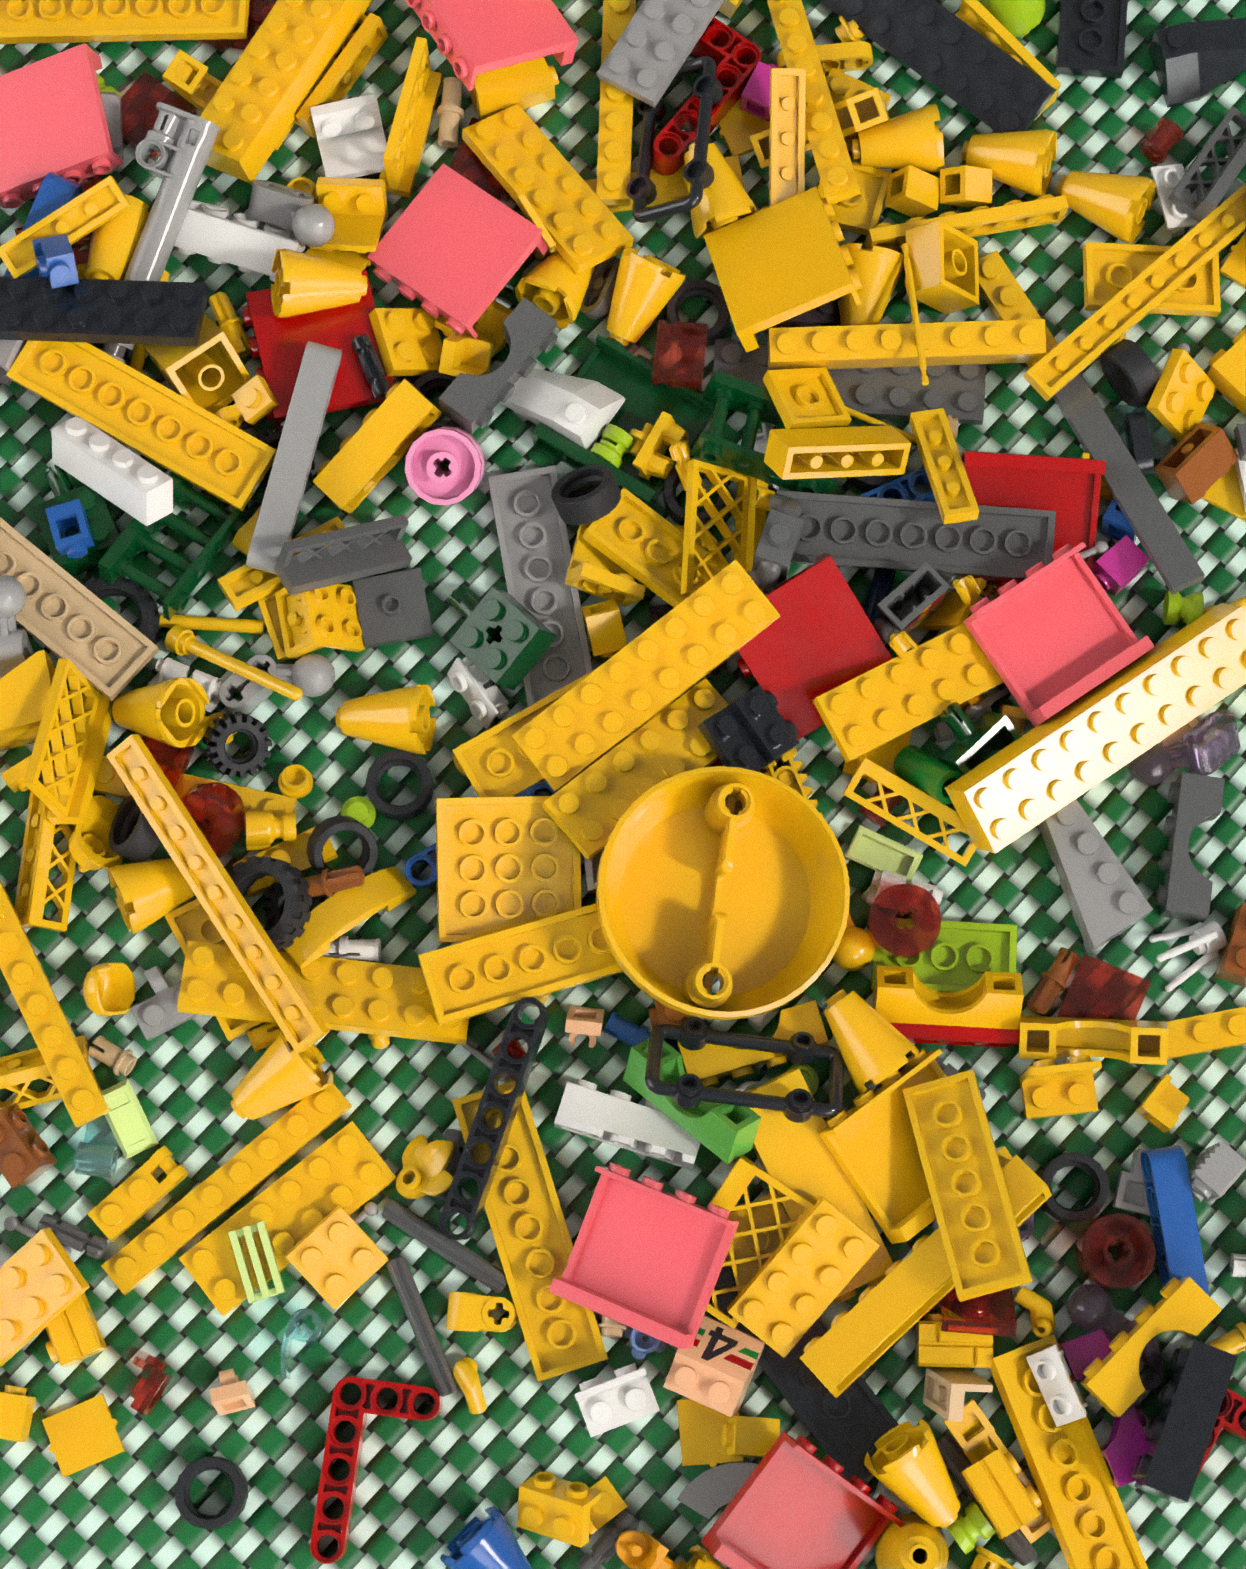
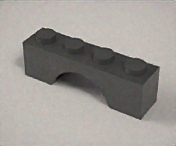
M524 297L503 322V336L510 348L506 361L501 367L489 374L474 376L459 373L439 397V410L471 435L478 427L484 428L494 415L492 410L500 401L505 403L511 397L515 390L514 384L521 376L526 378L533 371L537 363L535 359L542 351L547 353L554 346L558 338L556 335L557 321Z
M1182 772L1176 779V782L1170 783L1168 802L1173 803L1172 816L1166 817L1164 825V837H1169L1168 849L1162 851L1160 858V871H1165L1163 885H1158L1155 904L1161 906V917L1193 922H1203L1209 917L1213 882L1200 874L1194 867L1189 856L1188 843L1192 830L1196 826L1215 820L1221 813L1224 778Z

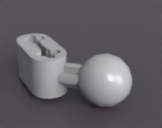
M253 181L247 213L249 217L292 230L296 239L301 244L312 248L325 245L331 240L335 231V221L331 212L324 206L313 204L314 197L311 194L271 181Z
M0 574V679L34 654L26 630L17 629L16 615L21 612L25 605L26 594L24 588L13 576Z
M315 653L303 655L294 664H276L270 656L264 654L255 655L246 662L301 688L303 695L309 697L324 695L332 687L335 679L334 667L330 660L323 655ZM233 673L220 686L219 697L232 714H235V712L249 714L274 691ZM236 692L243 696V699L239 702L232 697Z

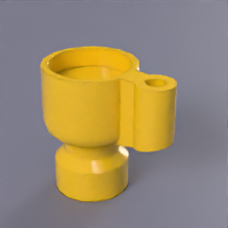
M267 810L245 811L247 851L266 850L271 847L276 838H281L283 841H297L296 813H283L280 817H275Z

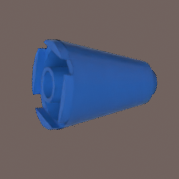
M495 1506L485 1509L489 1516L482 1521L477 1516L469 1521L447 1545L451 1552L450 1555L442 1554L440 1557L441 1561L449 1569H533L501 1512Z

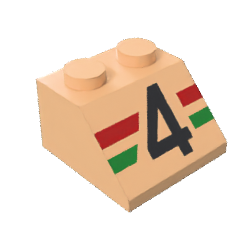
M704 1314L692 1349L678 1348L663 1387L732 1417L741 1408L765 1342L737 1328L732 1329L725 1323Z

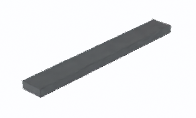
M1080 372L1057 392L1053 399L1085 452L1090 453V459L1106 461L1105 475H1101V478L1171 594H1175L1203 581L1205 574Z

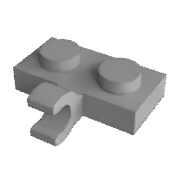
M157 965L144 972L156 995L130 1009L147 1041L200 1015L177 1012L181 982L169 987L161 969Z

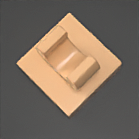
M569 1005L565 1032L570 1033V1045L575 1046L577 1035L583 1034L587 1035L590 1039L589 1048H594L597 1036L601 1037L604 1009Z
M233 1368L220 1371L219 1379L221 1386L209 1389L212 1405L219 1416L255 1407L253 1392L247 1381H239Z

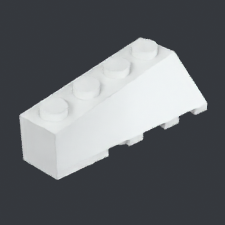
M195 200L191 201L174 244L176 250L180 253L188 255L198 253L207 256V260L212 263L239 266L238 269L244 273L257 274L259 272L270 276L269 279L275 282V273H272L271 269L276 249L286 248L305 254L309 246L301 244L296 239L292 230L269 223H260L259 220L249 217L247 213H234L231 216L228 215V208Z
M78 416L51 429L53 463L142 524L149 526L173 512V478Z
M577 1079L575 1084L567 1081L554 1121L555 1127L691 1171L693 1170L701 1143L651 1102L645 1101L643 1106L630 1102L631 1095L617 1090H611L610 1095L596 1091L597 1085L589 1081Z

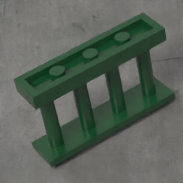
M716 370L706 385L702 398L715 404L709 433L702 432L691 448L690 455L698 457L704 462L717 464L794 492L823 494L829 486L831 478L782 480L764 462L765 454L754 450L760 420L777 425L779 429H786L767 388ZM728 408L747 415L741 445L722 439Z
M172 471L168 476L173 478V508L179 501L183 502L186 500L223 522V525L215 535L211 537L176 516L173 512L149 526H145L133 518L98 562L100 579L112 586L119 576L121 578L126 576L163 598V617L169 621L176 612L181 613L186 608L192 591L231 543L238 530L250 519L248 518V504L243 512L237 508L231 512L193 489L191 482ZM166 525L204 549L191 562L154 540L153 533L159 526L163 527ZM146 550L184 573L183 576L171 588L132 564L133 558L139 551L144 552Z

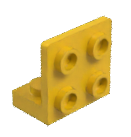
M318 177L316 182L318 205L326 207L331 212L335 221V231L331 240L325 245L314 248L310 247V249L330 252L335 250L355 251L357 253L375 252L388 217L385 180Z
M593 522L579 525L564 584L607 601L615 599L617 604L623 607L642 600L646 586L635 582V578L582 538L586 529Z
M335 584L294 595H289L285 587L275 592L287 658L297 659L319 646L353 652H361L365 649L353 586Z
M1090 1055L1071 1057L1069 1062H1064L1061 1065H1055L1054 1059L1032 1062L1033 1065L1028 1066V1069L1019 1077L1025 1120L1099 1111L1093 1075L1102 1068L1101 1060L1091 1061Z

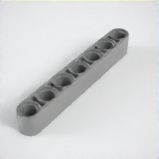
M312 341L307 342L246 560L247 567L277 574L274 567L284 542L291 541L339 369L342 356L341 349Z

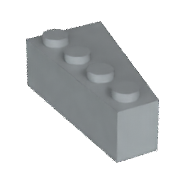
M1077 799L1038 824L1050 858L1058 872L1062 890L1066 893L1071 906L1075 924L1079 927L1087 955L1144 919L1153 910Z

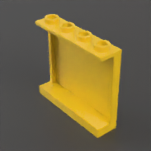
M813 187L703 235L735 331L746 353L759 348L755 333L851 293L856 305L862 304L857 290L863 288L856 269L849 271L848 268L849 265L854 264L847 245L840 246L839 244L840 241L845 240L838 221L831 222L830 218L836 216L832 205H828L826 198H821L817 187Z
M921 1049L916 1056H910L906 1068L900 1072L897 1070L880 1082L882 1086L874 1092L868 1089L858 1095L853 1100L856 1106L848 1112L842 1109L836 1116L829 1117L826 1120L828 1127L818 1133L891 1244L909 1241L936 1219L902 1089L946 1077L935 1060L942 1054L940 1049L928 1053ZM1005 1146L996 1148L1000 1163L1005 1159L1011 1160L1013 1158Z

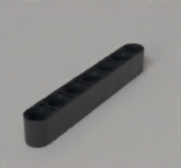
M533 997L521 998L516 1002L511 1012L439 1218L440 1231L448 1239L462 1241L470 1238L474 1234L549 1021L548 1009L543 1003ZM529 1006H537L540 1012L538 1020L530 1025L525 1024L522 1019L524 1009ZM525 1040L528 1047L527 1053L520 1059H513L510 1054V1047L515 1041ZM507 1074L513 1075L516 1082L514 1089L510 1093L502 1094L498 1088L500 1078ZM500 1109L503 1114V1122L498 1128L490 1129L486 1123V1116L491 1110ZM480 1144H488L491 1149V1157L483 1164L477 1163L474 1158V1150ZM473 1178L477 1181L479 1190L475 1197L467 1199L462 1194V1185L467 1179ZM457 1213H461L467 1222L465 1230L460 1234L453 1233L449 1225L450 1219Z

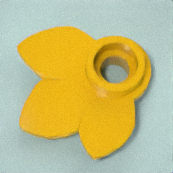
M423 1134L411 1140L402 1155L403 1169L396 1178L397 1191L407 1199H419L425 1195L439 1196L449 1190L454 1177L445 1169L452 1157L455 1147L454 1143L446 1140L428 1143L427 1138Z

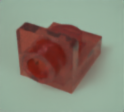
M149 1354L146 1359L136 1356L132 1362L150 1374L147 1379L144 1377L140 1379L131 1394L134 1401L130 1407L142 1415H150L173 1378L172 1375L165 1372L168 1365Z

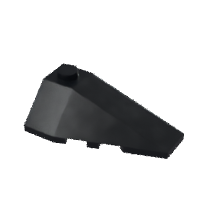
M1246 18L1187 22L1155 30L1148 50L1167 108L1198 101L1209 95L1211 90L1223 83L1230 82L1237 74L1246 69Z

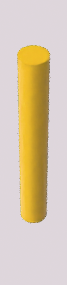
M161 614L159 621L160 628H172L175 625H181L191 630L264 634L265 632L264 620L174 615L169 621Z

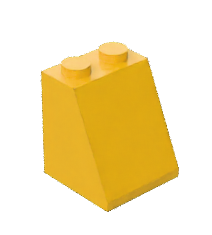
M541 57L477 74L474 88L468 91L481 121L517 103L524 110L556 99L555 85L559 84V80L554 66H548L545 58Z
M205 313L197 346L141 344L159 373L174 392L213 414L234 401L231 395L252 379L223 330Z
M45 650L37 651L0 679V751L35 743L56 665ZM58 708V711H57V712H58V718H59V722H60V721H61V717H60V711H59V708Z

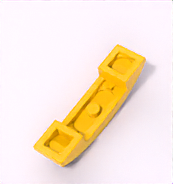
M180 49L162 75V79L202 112L222 84L220 80L207 73V66ZM293 122L284 134V136L282 137V139L280 140V142L278 143V145L276 146V148L274 149L275 152L279 150L280 146L282 145L287 135L293 128Z
M395 866L365 876V883L362 886L339 891L309 912L311 917L309 923L305 922L303 926L305 931L300 938L296 937L290 947L283 949L302 969L330 951V943L381 909L384 908L387 912L391 911L414 896L416 889Z
M973 1399L964 1405L962 1422L943 1420L946 1428L972 1465L999 1448L1003 1454L1009 1452L995 1433L994 1427ZM1021 1469V1472L1016 1474L1024 1488L1028 1485L1032 1486L1042 1505L1037 1507L1041 1515L1019 1528L1029 1543L1032 1544L1053 1527L1039 1491L1035 1489Z

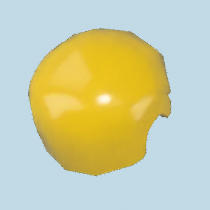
M102 963L92 967L83 983L82 994L87 1008L96 1015L106 1017L126 1014L135 999L136 985L133 973L124 963Z

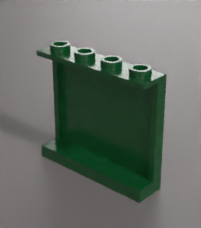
M598 334L595 349L576 375L579 378L597 381L625 397V402L609 424L620 427L628 434L631 429L642 431L646 423L654 426L662 411L671 414L675 423L687 431L690 437L688 445L691 450L713 415L714 403L702 399L704 391L690 389L683 384V381L677 375L668 371L663 373L655 368L648 358L637 354V356L625 350L622 343L611 337L606 339ZM541 422L538 423L532 432L533 444L574 469L594 464L607 466L613 472L620 491L623 488L627 489L650 508L654 506L664 491L666 479L652 475L649 480L640 477V471L632 464L636 456L630 452L624 453L622 456L623 463L618 469L591 453L590 450H586ZM600 435L595 443L600 442L602 435ZM668 446L663 455L672 459L669 452L670 447ZM673 461V468H675L677 462Z

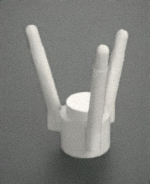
M1212 921L1206 925L1199 922L1190 927L1149 937V941L1153 943L1190 935L1189 942L1156 957L1158 962L1170 959L1191 949L1197 955L1203 954L1200 959L1165 987L1166 992H1171L1206 963L1219 957L1218 950L1226 947L1227 940L1217 922Z

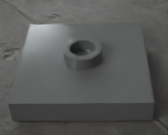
M421 568L352 580L365 649L433 636Z

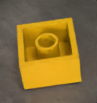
M941 220L906 230V243L909 248L908 256L911 261L916 300L945 315L979 305L978 241ZM905 278V287H906V290H907V295H909V294H908L907 281H906V278Z

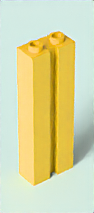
M793 1068L758 1087L746 1091L786 1097L789 1092L800 1088L808 1091L813 1098L798 1068ZM750 1108L761 1117L753 1149L763 1170L814 1204L823 1196L880 1244V1247L835 1298L837 1303L854 1297L857 1294L855 1289L866 1283L869 1286L878 1285L886 1277L885 1272L893 1262L863 1200L818 1134L827 1127L823 1117L811 1116L806 1122L795 1123L788 1120L783 1112ZM774 1188L777 1197L784 1196L783 1193ZM792 1199L781 1201L789 1220H797L804 1207Z

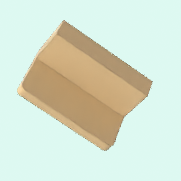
M926 1367L923 1404L947 1421L962 1422L965 1392L991 1393L993 1391L992 1383L969 1369Z

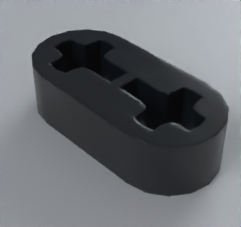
M1144 412L1126 413L1124 430L1127 449L1143 475H1152L1154 461L1146 414Z

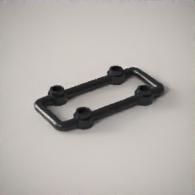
M701 56L684 62L674 79L703 71V74L693 85V93L700 102L694 157L685 166L683 172L684 178L691 184L690 193L687 197L646 208L657 196L656 185L649 179L655 124L665 116L666 104L662 98L655 108L641 100L637 101L636 110L643 117L637 172L626 188L627 195L633 200L632 216L637 222L647 223L694 209L702 200L703 190L714 181V170L707 162L712 106L722 98L723 87L716 78L717 67L712 57Z
M690 1017L681 1026L660 1024L651 1030L648 1043L645 1084L652 1093L673 1097L674 1101L684 1108H693L699 1105L701 1101L780 1111L783 1112L788 1120L795 1123H803L809 1120L811 1116L833 1117L841 1111L843 1106L845 1061L840 1050L833 1046L816 1044L814 1037L808 1032H797L789 1040L710 1030L702 1019ZM664 1038L678 1040L682 1047L691 1051L700 1050L706 1044L786 1054L788 1059L797 1065L810 1064L814 1058L829 1060L828 1103L813 1101L810 1093L800 1088L789 1092L786 1097L705 1087L694 1074H684L676 1082L661 1081L660 1070Z

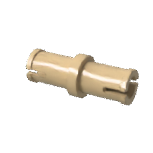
M446 77L443 79L442 102L437 109V116L440 118L437 143L444 148H455L458 146L459 122L464 116V109L461 108L464 83L457 77Z

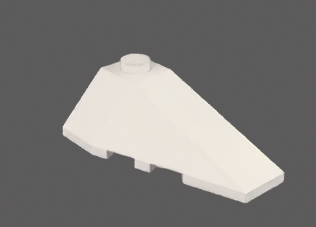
M495 360L490 367L489 373L497 370L504 362ZM534 368L526 378L521 376L514 384L515 390L511 397L505 403L501 401L499 403L537 425L539 422L545 424L589 451L600 437L606 425L610 423L623 405L625 397L597 381Z

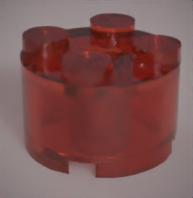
M219 782L198 784L191 787L180 798L218 859L224 856L243 835L246 829L244 803L238 793L229 786ZM205 818L210 821L209 824L205 822Z
M898 884L886 888L875 898L868 911L866 926L873 944L881 952L890 957L907 959L922 954L935 942L940 933L941 913L936 899L926 889L918 885ZM906 913L912 917L909 921L912 928L903 927L899 929L896 926L898 919L895 915L904 916Z
M1121 1213L1105 1215L1090 1222L1079 1234L1075 1245L1077 1269L1091 1284L1101 1289L1121 1290L1131 1287L1142 1281L1153 1268L1156 1257L1154 1241H1152L1147 1231L1148 1229L1138 1219ZM1117 1244V1251L1122 1253V1257L1112 1260V1254L1108 1252V1247Z

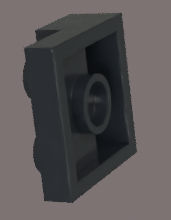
M760 685L737 698L727 707L697 726L721 763L727 767H740L759 772L800 744L797 739L798 730L795 724L788 719L784 720L776 709L778 701L775 695L769 690L764 691Z

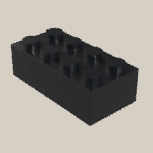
M1195 1339L1181 1345L1180 1349H1175L1169 1364V1369L1174 1371L1172 1379L1168 1384L1164 1383L1162 1385L1156 1402L1157 1405L1162 1406L1159 1416L1155 1420H1150L1144 1436V1440L1149 1442L1146 1454L1144 1453L1143 1456L1138 1455L1131 1476L1137 1478L1134 1487L1176 1504L1189 1502L1238 1356Z

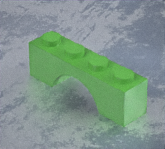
M649 1038L631 1047L623 1081L726 1164L752 1150L761 1120L757 1113L749 1107L715 1104L701 1101L699 1105L693 1108H684L679 1106L673 1097L652 1093L645 1084ZM663 1040L660 1080L676 1082L679 1077L685 1074L682 1054Z

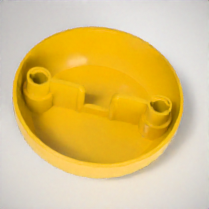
M715 766L693 769L667 778L648 789L630 805L617 821L601 854L597 872L596 901L599 922L609 950L622 971L638 988L664 1006L683 1014L703 1019L731 1020L749 1018L779 1008L799 996L816 981L832 960L844 934L849 913L850 886L847 866L836 836L824 817L806 798L780 780L761 772L740 767ZM737 797L742 804V810L737 815H734ZM715 976L720 982L719 991L711 995Z

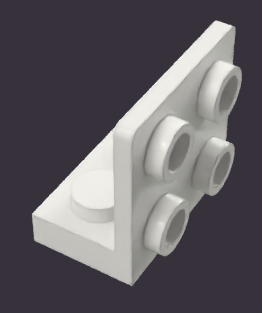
M376 93L310 107L326 177L356 178L385 171L383 156L387 142Z
M635 1363L615 1370V1379L602 1383L599 1376L579 1384L581 1392L574 1395L581 1409L590 1437L660 1411L645 1367L637 1370Z

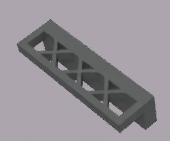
M1234 106L1227 111L1168 197L1171 202L1198 223L1217 207L1246 164V132L1243 136H1232L1229 122L1232 120L1246 131V116ZM1225 144L1228 158H1217L1214 145ZM1210 166L1213 180H1202L1199 167ZM1195 188L1198 199L1196 205L1181 194L1184 189Z
M403 514L284 542L274 570L288 594L294 595L409 567L412 556L401 540L409 521ZM300 552L298 555L293 556V553Z

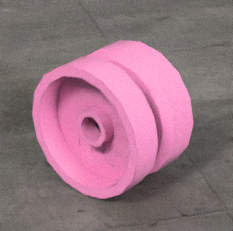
M449 426L429 430L420 436L410 447L405 462V473L409 486L418 497L431 504L445 506L461 502L477 489L484 476L485 469L483 451L476 439L458 427ZM446 458L451 462L449 464L450 471H444L440 466L441 461Z

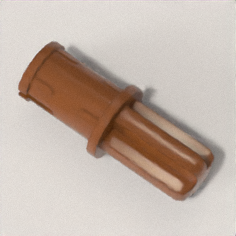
M355 865L334 871L323 869L321 874L302 879H306L310 888L307 889L308 895L312 897L322 895L333 897L336 892L362 886L365 883V874L361 866Z
M1061 947L1047 972L1041 973L1040 978L1042 980L1027 1003V1007L1033 1013L1044 1016L1058 993L1066 989L1065 982L1076 964L1080 961V957L1072 951L1068 957L1069 949Z

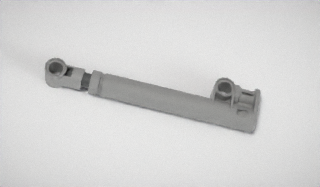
M161 102L156 104L159 114L153 129L148 130L145 139L137 145L135 157L137 162L147 172L163 180L123 280H161L220 131L219 126L204 118ZM157 150L161 151L160 159L154 164H149L148 158L150 154ZM104 343L101 351L126 364V361L123 360L126 349L133 351L135 344Z

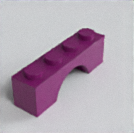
M1103 1328L1058 1344L1060 1350L1063 1349L1064 1351L1063 1355L1072 1373L1070 1376L1073 1381L1082 1382L1086 1378L1083 1371L1098 1357L1103 1360L1112 1351L1109 1344L1113 1338L1110 1334L1105 1335ZM1132 1404L1120 1417H1113L1111 1434L1106 1443L1100 1448L1115 1487H1121L1136 1481L1137 1478L1131 1476L1138 1455L1143 1456L1144 1453L1146 1454L1149 1442L1144 1440L1145 1432L1143 1427L1146 1426V1419L1138 1404Z

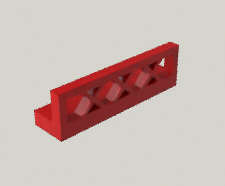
M890 1023L915 1044L1016 1048L1020 1041V1029Z

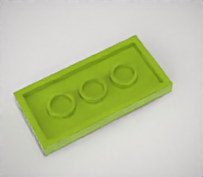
M874 917L875 954L872 960L871 990H874L877 965L913 967L917 978L925 986L940 992L964 990L975 984L985 971L1016 973L1017 925L939 920L933 922L921 919Z

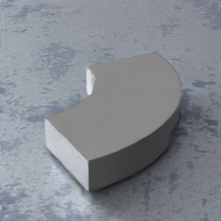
M733 1462L710 1468L695 1477L683 1489L677 1500L710 1519L718 1508L731 1502L758 1464Z

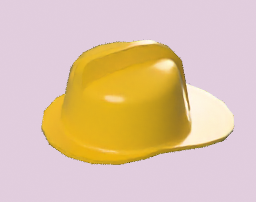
M100 795L92 796L85 824H76L75 830L69 839V852L78 863V871L81 873H85L88 870L107 869L122 863L123 856L111 852L109 847V832L113 819L120 807L107 797Z

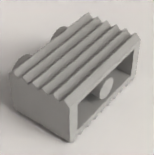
M1218 1142L1206 1148L1205 1152L1200 1154V1158L1196 1159V1163L1191 1165V1169L1188 1170L1193 1199L1198 1202L1204 1200L1208 1203L1222 1197L1245 1171L1246 1160L1225 1142Z

